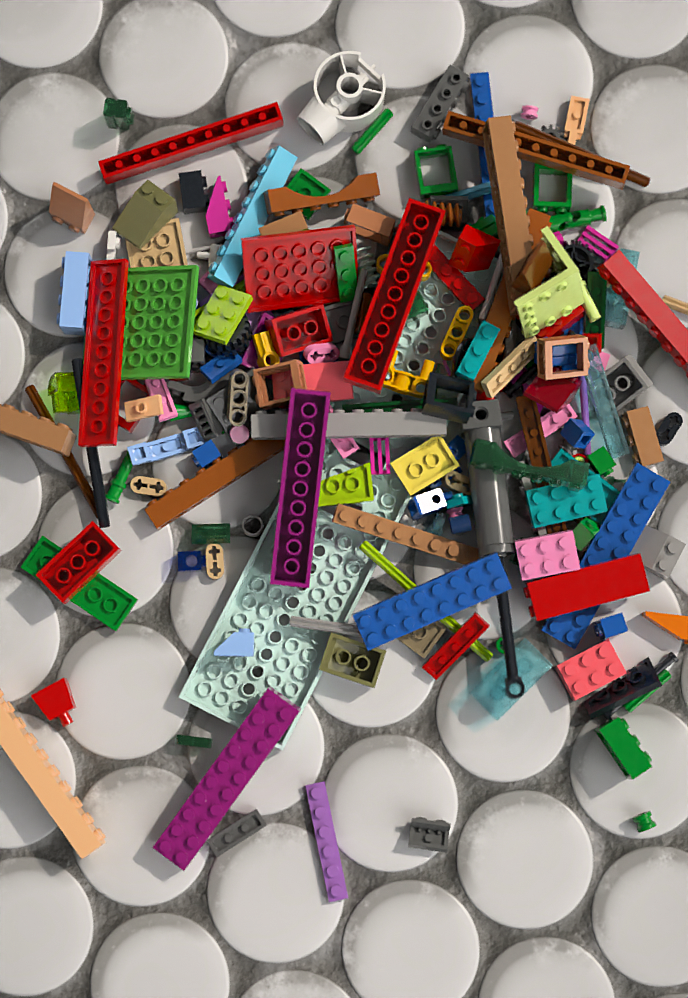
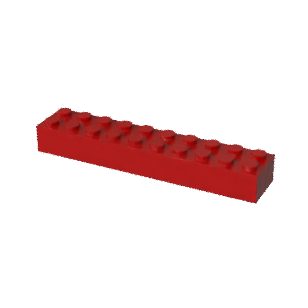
M409 198L343 377L344 382L377 394L381 393L442 226L446 210Z

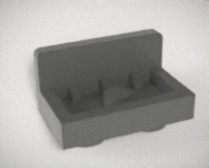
M424 817L412 818L408 847L447 853L451 823H446L444 820L431 821Z

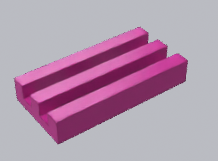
M589 225L577 240V242L582 241V246L588 244L587 249H593V253L604 261L616 252L619 247ZM589 232L590 234H592L594 237H596L597 239H599L600 241H602L603 243H605L606 245H608L609 247H611L612 250L609 249L608 247H606L604 244H602L601 242H599L598 240H596L595 238H593L592 236H590V235L587 234V233ZM584 237L592 243H594L599 248H601L602 250H604L605 252H607L609 255H605L604 253L590 245L588 242L583 240Z
M369 438L371 475L390 474L389 438ZM384 440H385L386 470H383V469H382V448H381V441H384ZM373 441H377L379 471H375Z

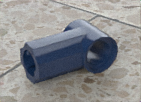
M468 514L449 518L452 535L460 536L465 532L472 531Z

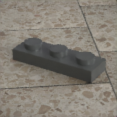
M255 809L208 839L207 842L216 857L267 826L258 809Z

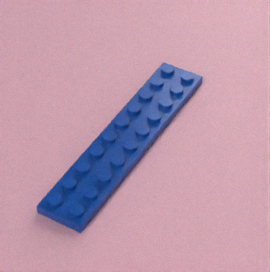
M635 463L599 527L600 531L592 539L579 562L580 568L629 555L669 486L670 481L641 464ZM600 605L547 618L541 630L571 648L576 649Z

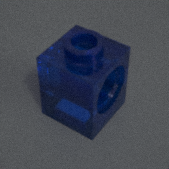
M201 551L178 552V571L180 573L203 572V567H206V555H202ZM190 557L197 558V564L193 567L187 565V560Z

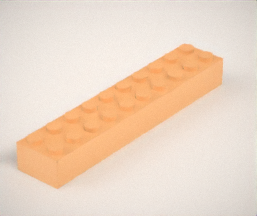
M0 689V745L81 859L87 857L106 843L104 840L106 838L105 834L100 828L96 829L93 825V817L89 812L85 813L81 808L83 804L77 796L73 797L70 792L72 788L66 780L62 781L58 776L60 771L54 764L51 765L48 762V754L43 748H38L36 737L26 731L25 727L27 725L21 717H16L13 713L15 708L9 701L6 702L2 697L4 693Z

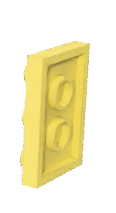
M432 437L390 463L410 497L460 467L442 437Z

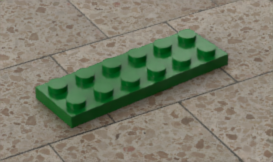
M42 535L21 568L39 579L36 574L62 548ZM98 573L70 601L117 632L138 599Z

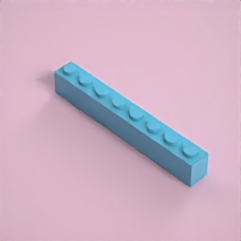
M281 146L271 148L267 152L265 163L258 169L257 179L250 185L248 197L246 196L241 203L242 209L240 213H237L233 219L234 225L232 229H229L225 235L226 241L224 245H221L216 253L218 255L216 261L212 262L208 269L210 273L207 278L216 284L228 288L234 286L243 268L241 238L259 235L258 228L264 226L269 216L263 192L283 187L298 158Z

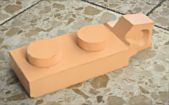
M571 95L564 137L568 138L567 142L575 145L576 140H581L590 99Z

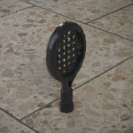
M465 338L457 347L452 361L451 377L456 378L455 373L472 339Z

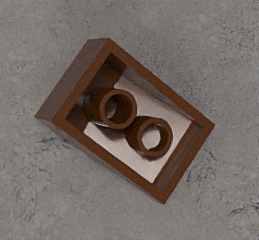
M541 239L529 253L510 286L524 295L542 285L543 278H548L553 270L550 267L553 259L545 241Z

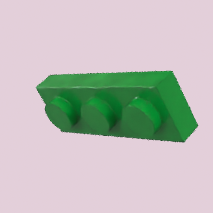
M351 243L334 246L333 252L339 301H353L357 287L353 245Z

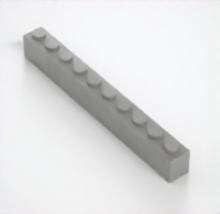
M420 408L411 409V412H403V409H391V412H383V409H373L372 412L364 413L362 409L352 410V413H345V410H333V413L328 414L326 439L446 437V419L421 414L422 409ZM256 411V414H251L252 440H286L287 411H275V414H267V411Z

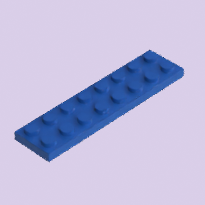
M494 552L353 613L352 616L369 651L512 589L497 552Z

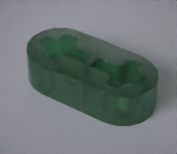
M176 734L175 744L212 748L213 739Z

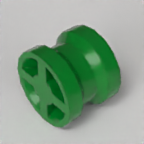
M651 811L643 812L632 818L637 823L638 833L656 826L655 821H652Z

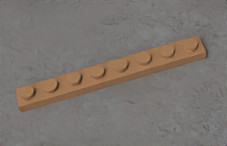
M337 503L332 519L333 523L464 565L480 559L478 548Z

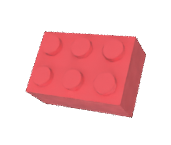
M605 639L554 666L572 701L627 673L609 639Z

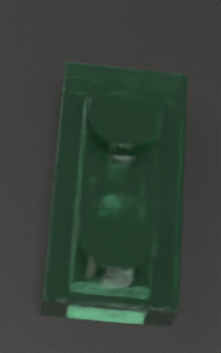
M230 523L192 524V544L230 543Z

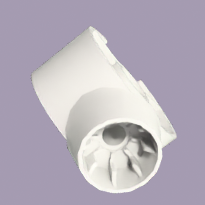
M343 51L331 55L323 61L315 74L314 95L297 117L299 125L310 138L321 145L325 144L339 132L351 133L368 128L381 114L386 90L384 74L378 75L375 72V65L373 64L370 67L361 59L360 52ZM361 67L379 83L380 91L363 88L369 81L367 75L362 72L359 75L347 73L346 68L358 69ZM339 69L341 76L337 80L336 91L323 104L318 96V87L329 73ZM345 90H352V91H354L355 93H354V94H346V93H344L343 91H345ZM361 103L375 106L369 112L360 116H340L344 111L355 110Z

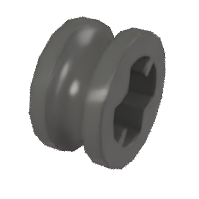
M563 439V444L558 446L571 456L573 455L572 452L577 450L566 439Z

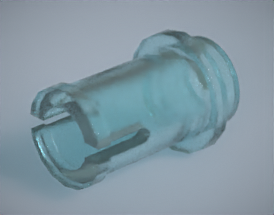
M435 512L432 527L429 528L430 533L438 536L444 534L442 530L447 517L446 514Z

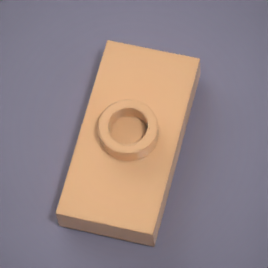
M159 394L124 402L127 422L164 414L162 397Z

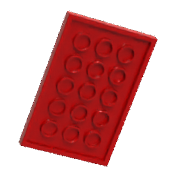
M355 225L241 238L245 293L252 295L253 298L247 313L339 302L333 247L352 243L358 282Z

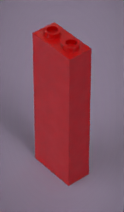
M640 553L581 567L580 570L525 582L526 587H523L525 598H529L531 606H528L530 617H534L536 621L650 591Z

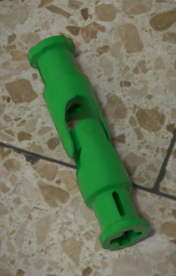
M603 205L595 209L589 210L586 208L553 215L549 220L552 223L550 230L554 233L565 229L591 225L592 222L601 220L605 222L607 221V216Z

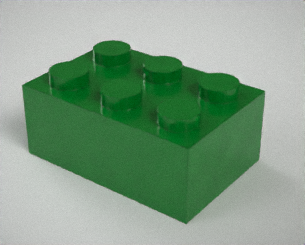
M612 717L594 731L625 777L634 780L652 767L650 764L652 759L646 751L643 752L640 749L639 745L641 743L638 738L629 733L627 729L630 727L625 719Z

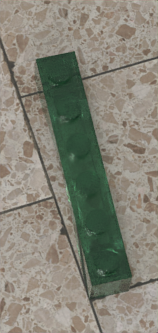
M479 438L473 442L469 465L474 466L477 470L490 469L495 474L502 475L508 473L518 479L526 477L535 483H542L544 481L553 487L566 486L571 491H579L586 487L590 463L572 459L551 467L530 466L510 457L496 442Z

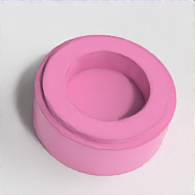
M233 425L229 435L235 443L241 444L249 438V430L245 425Z

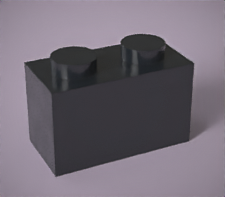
M201 170L179 173L184 214L207 212L206 206L209 205V196L204 192V187H207L206 176H202Z

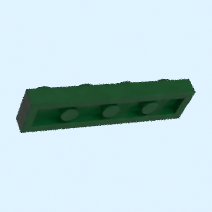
M588 271L587 290L601 318L590 323L586 314L585 333L602 334V349H604L607 280L603 279L599 272Z

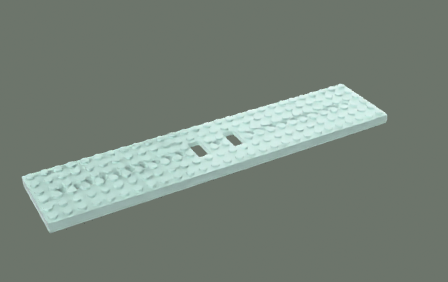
M439 231L435 245L450 260L458 239ZM494 257L489 269L466 273L459 270L484 298L486 297L498 259ZM502 270V273H501V276H500V279H499V282H498V285H497L495 294H496V292H497L498 286H499L500 281H501V279H502V276H503V273H504L503 270ZM432 271L430 278L420 283L396 349L398 355L394 364L395 370L404 371L414 376L420 375L425 359L435 362L433 373L447 376L448 373L442 362L444 359L440 356V349L456 311L459 307L464 306ZM445 295H451L453 302L446 304L442 298ZM483 303L473 311V318L464 339L470 338L473 340L482 321L479 319ZM435 312H443L445 318L441 321L436 320L434 317ZM462 312L459 314L462 320L469 319L467 313ZM428 328H434L436 335L428 337L425 331ZM457 329L451 332L454 337L462 335ZM420 344L427 346L428 351L425 354L417 351V347ZM448 346L444 348V352L446 354L450 355L454 353L452 347ZM453 360L446 361L451 372ZM411 361H417L419 363V369L415 371L411 370L409 368V363ZM388 374L385 381H388L390 378ZM422 384L417 385L416 390L423 393L425 386ZM353 385L354 399L330 402V405L334 410H342V405L391 402L392 396L399 393L382 388L381 393L377 394ZM436 388L434 399L457 397L459 404L463 394ZM399 394L402 397V401L422 400L409 395ZM446 420V428L450 420ZM432 437L389 438L390 463ZM353 438L356 443L370 449L369 438ZM326 439L321 480L362 466L348 458L343 460L331 440ZM384 440L381 441L382 456L386 457ZM373 441L374 452L378 453L377 441ZM390 465V474L371 475L374 501L354 503L353 505L361 508V511L399 523L411 497ZM277 505L179 695V698L239 728L268 687L271 686L301 708V711L275 745V747L284 750L323 671L319 670L331 632L291 627L289 623L281 625L279 617L286 614L289 617L297 616L347 624L377 566L374 561L359 549V546L363 541H367L383 554L389 540L333 523L334 515L320 509V507H318L314 549L317 546H322L325 549V553L323 556L318 557L314 554L313 549L312 563L315 564L316 571L310 576L309 588L300 591L294 586L270 584L278 514ZM331 529L334 536L331 539H325L322 535L324 530ZM295 597L298 599L299 604L296 608L288 606L289 598ZM238 629H250V632H254V657L214 656V651L232 633L238 632ZM273 632L281 634V640L277 643L270 640V635ZM264 649L272 651V657L269 660H264L261 657ZM260 666L263 668L264 672L261 677H255L252 674L254 667ZM248 683L253 684L255 688L251 695L245 694L243 690L244 686Z

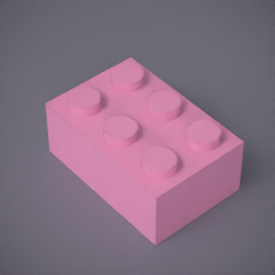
M572 530L514 541L522 581L580 570Z

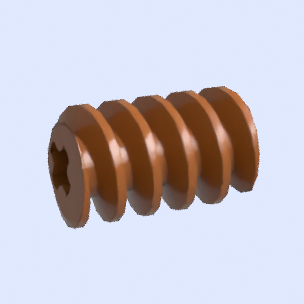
M433 201L431 206L437 207L436 202ZM440 202L437 208L446 210L442 226H445L448 221L450 227L456 222L457 227L460 228L462 208H459V204L456 203L454 208H452L449 202L445 208L444 203Z

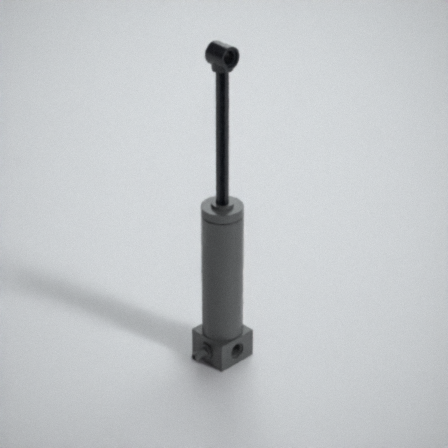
M499 399L475 401L472 405L475 406L473 418L470 417L467 424H459L461 438L464 437L478 554L479 558L497 552L505 570L504 558L515 554V545L500 429L502 420L513 419L514 412H501ZM466 402L460 403L459 407L465 408ZM507 590L497 595L507 678L504 679V693L507 698L516 700L524 694L525 686L522 682V677L518 675ZM510 685H517L520 689L519 694H512L509 690Z

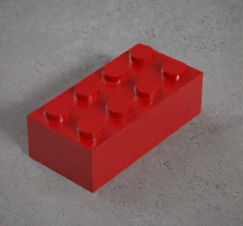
M92 521L46 564L36 576L62 603L67 604L122 550Z

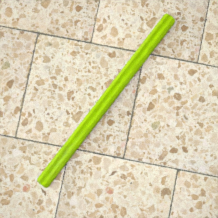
M363 541L359 546L362 552L405 590L417 586L369 542ZM450 615L439 620L453 633L461 627ZM478 640L470 646L486 662L493 656Z

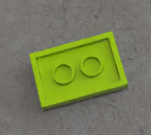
M218 284L196 321L193 334L227 345L253 301L252 295Z

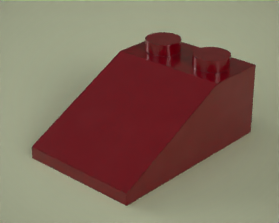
M560 366L553 367V372L563 370H561ZM537 375L523 395L558 413L573 401L582 381L578 379V376L544 380Z

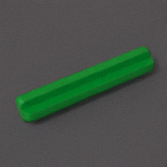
M385 108L354 143L352 151L359 155L393 117V112Z
M666 669L658 675L662 685L672 677ZM657 689L625 703L623 707L627 712H632Z

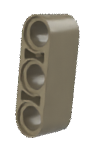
M241 369L232 370L228 381L227 419L234 426L243 425L247 417L249 377ZM239 373L243 374L242 382L235 383L234 377ZM236 393L242 394V399L239 402L233 401V396ZM235 412L241 413V418L238 421L232 420V415Z

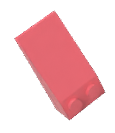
M349 361L303 364L307 389L331 392L330 402L354 399L353 385L344 382L343 378ZM291 370L272 374L274 400L290 397L291 388H294ZM288 404V405H284V406H280L279 408H282V409L289 408V404Z

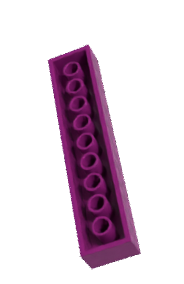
M291 388L270 584L309 588L331 392Z
M269 686L152 848L185 871L301 711V708Z

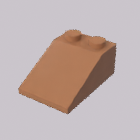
M53 182L49 206L52 220L60 225L62 223L68 225V228L75 233L80 231L85 234L95 216L89 200Z

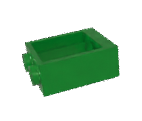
M440 144L436 148L429 149L428 147H420L414 151L413 157L420 199L430 198V195H448L458 192L451 145ZM446 156L451 182L424 186L420 160Z
M534 163L532 209L542 213H548V211H553L556 214L570 212L572 207V174ZM539 175L566 176V202L539 201Z

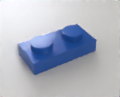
M222 353V356H216L202 366L200 370L213 384L243 361L238 354L233 356L230 353L229 357H225L224 353Z

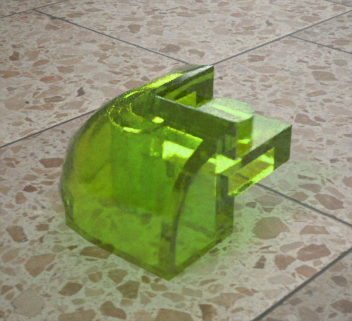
M55 372L50 377L48 383V396L52 398L53 413L80 414L73 372Z

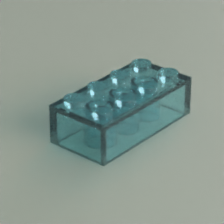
M526 638L515 646L518 675L522 677V682L525 686L524 694L553 666ZM505 658L469 692L496 721L519 700H511L504 693V679L507 678ZM512 684L509 687L512 694H519L520 689L517 685Z

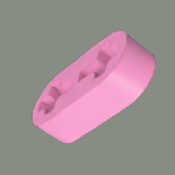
M333 343L311 344L303 352L304 358L311 364L334 362L340 354L339 349Z

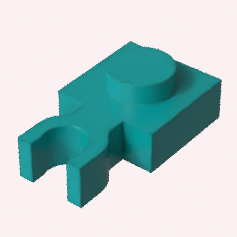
M463 493L453 495L451 500L446 501L447 509L466 507L472 504L471 496H463Z

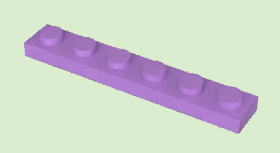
M325 781L305 785L329 902L347 899L348 893Z

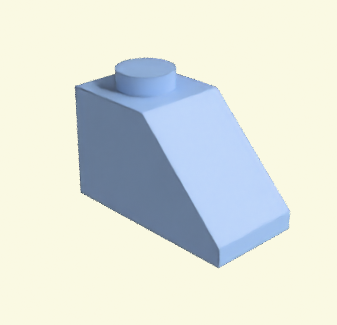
M238 629V632L232 633L214 651V656L254 657V632H250V629Z

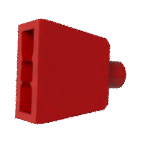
M62 678L31 695L32 699L50 721L59 718L63 727L73 723L69 712L75 709L76 705L67 678Z

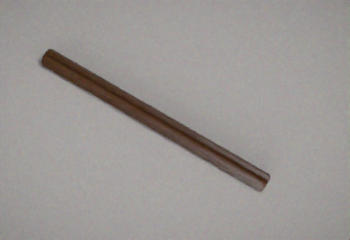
M520 121L515 122L517 132L599 156ZM630 169L626 180L647 187L650 177Z
M33 384L27 386L25 391L39 416L54 422ZM72 452L69 457L61 455L98 519L93 490Z

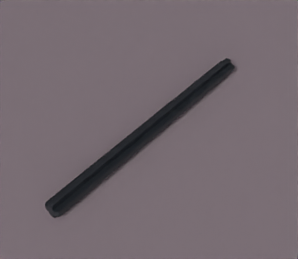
M76 358L71 362L80 410L84 364L82 358ZM86 447L99 527L107 528L110 527V519L98 448Z

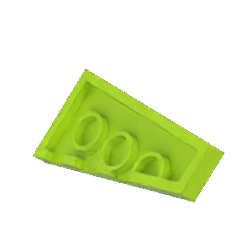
M370 462L321 480L318 507L336 506L337 503L345 505L374 501Z

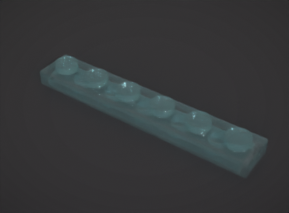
M592 344L588 350L590 368L588 369V375L584 377L607 451L612 459L630 452L597 345Z

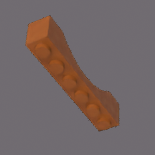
M375 172L358 175L342 190L327 196H306L294 192L287 187L269 189L263 193L267 214L279 217L284 216L285 212L292 211V214L299 211L303 212V209L310 208V211L320 210L321 206L328 205V208H334L343 202H346V205H352L361 199H364V202L374 201L375 197L380 195L377 173Z

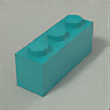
M484 320L482 321L455 376L463 380L474 381L500 328Z

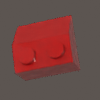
M466 224L456 243L448 265L465 273L489 269L501 240Z

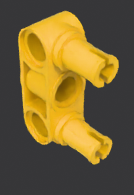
M396 350L388 371L390 378L384 382L383 388L422 399L424 392H418L416 386L420 384L425 386L429 373L433 372L435 362L425 359L420 375L414 376L404 371L395 370L394 364L398 355Z

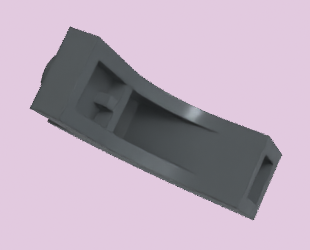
M230 372L213 384L207 380L199 386H188L169 380L167 387L171 391L170 394L178 397L184 395L183 402L192 404L202 398L206 399L226 386L229 381Z

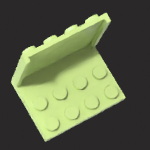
M548 226L541 230V239L545 241L553 259V263L550 266L553 268L551 273L554 272L556 276L514 301L522 328L521 333L525 339L529 336H535L542 328L553 325L557 319L569 315L573 309L584 303L579 270Z

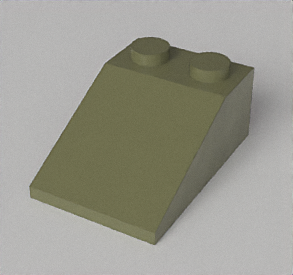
M147 180L135 191L112 229L134 246L141 249L178 213L176 200Z
M331 632L319 670L370 688H375L386 650L376 647L368 651L365 643Z

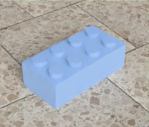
M66 251L65 257H62L64 276L61 275L60 287L63 288L62 294H59L58 305L61 306V311L57 313V324H59L64 334L85 336L90 266L91 261H93L90 254L86 252Z

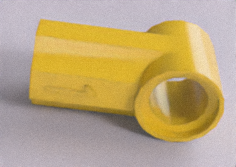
M269 330L252 335L258 355V366L262 368L279 364L280 359L274 351ZM267 356L271 359L270 365L266 363Z

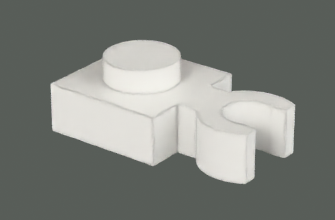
M108 231L107 260L116 259L117 248L120 249L121 237H118L116 231Z

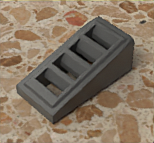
M204 398L188 406L205 442L222 433L224 430L223 426Z

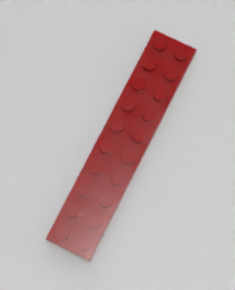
M126 258L91 261L78 446L80 447L117 446L129 261Z

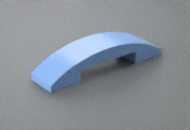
M198 427L184 430L182 433L155 441L129 446L127 450L132 465L135 466L193 450L206 442L202 438Z

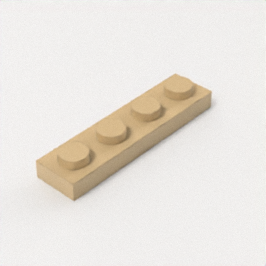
M536 336L527 337L481 381L487 397L493 398L534 358Z

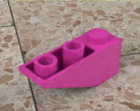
M221 176L217 177L206 213L210 239L225 236L234 225L233 217L228 215V211L231 210L229 199L225 200L224 193L228 192L226 181H222Z

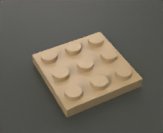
M179 218L171 219L141 249L125 239L130 268L188 265Z

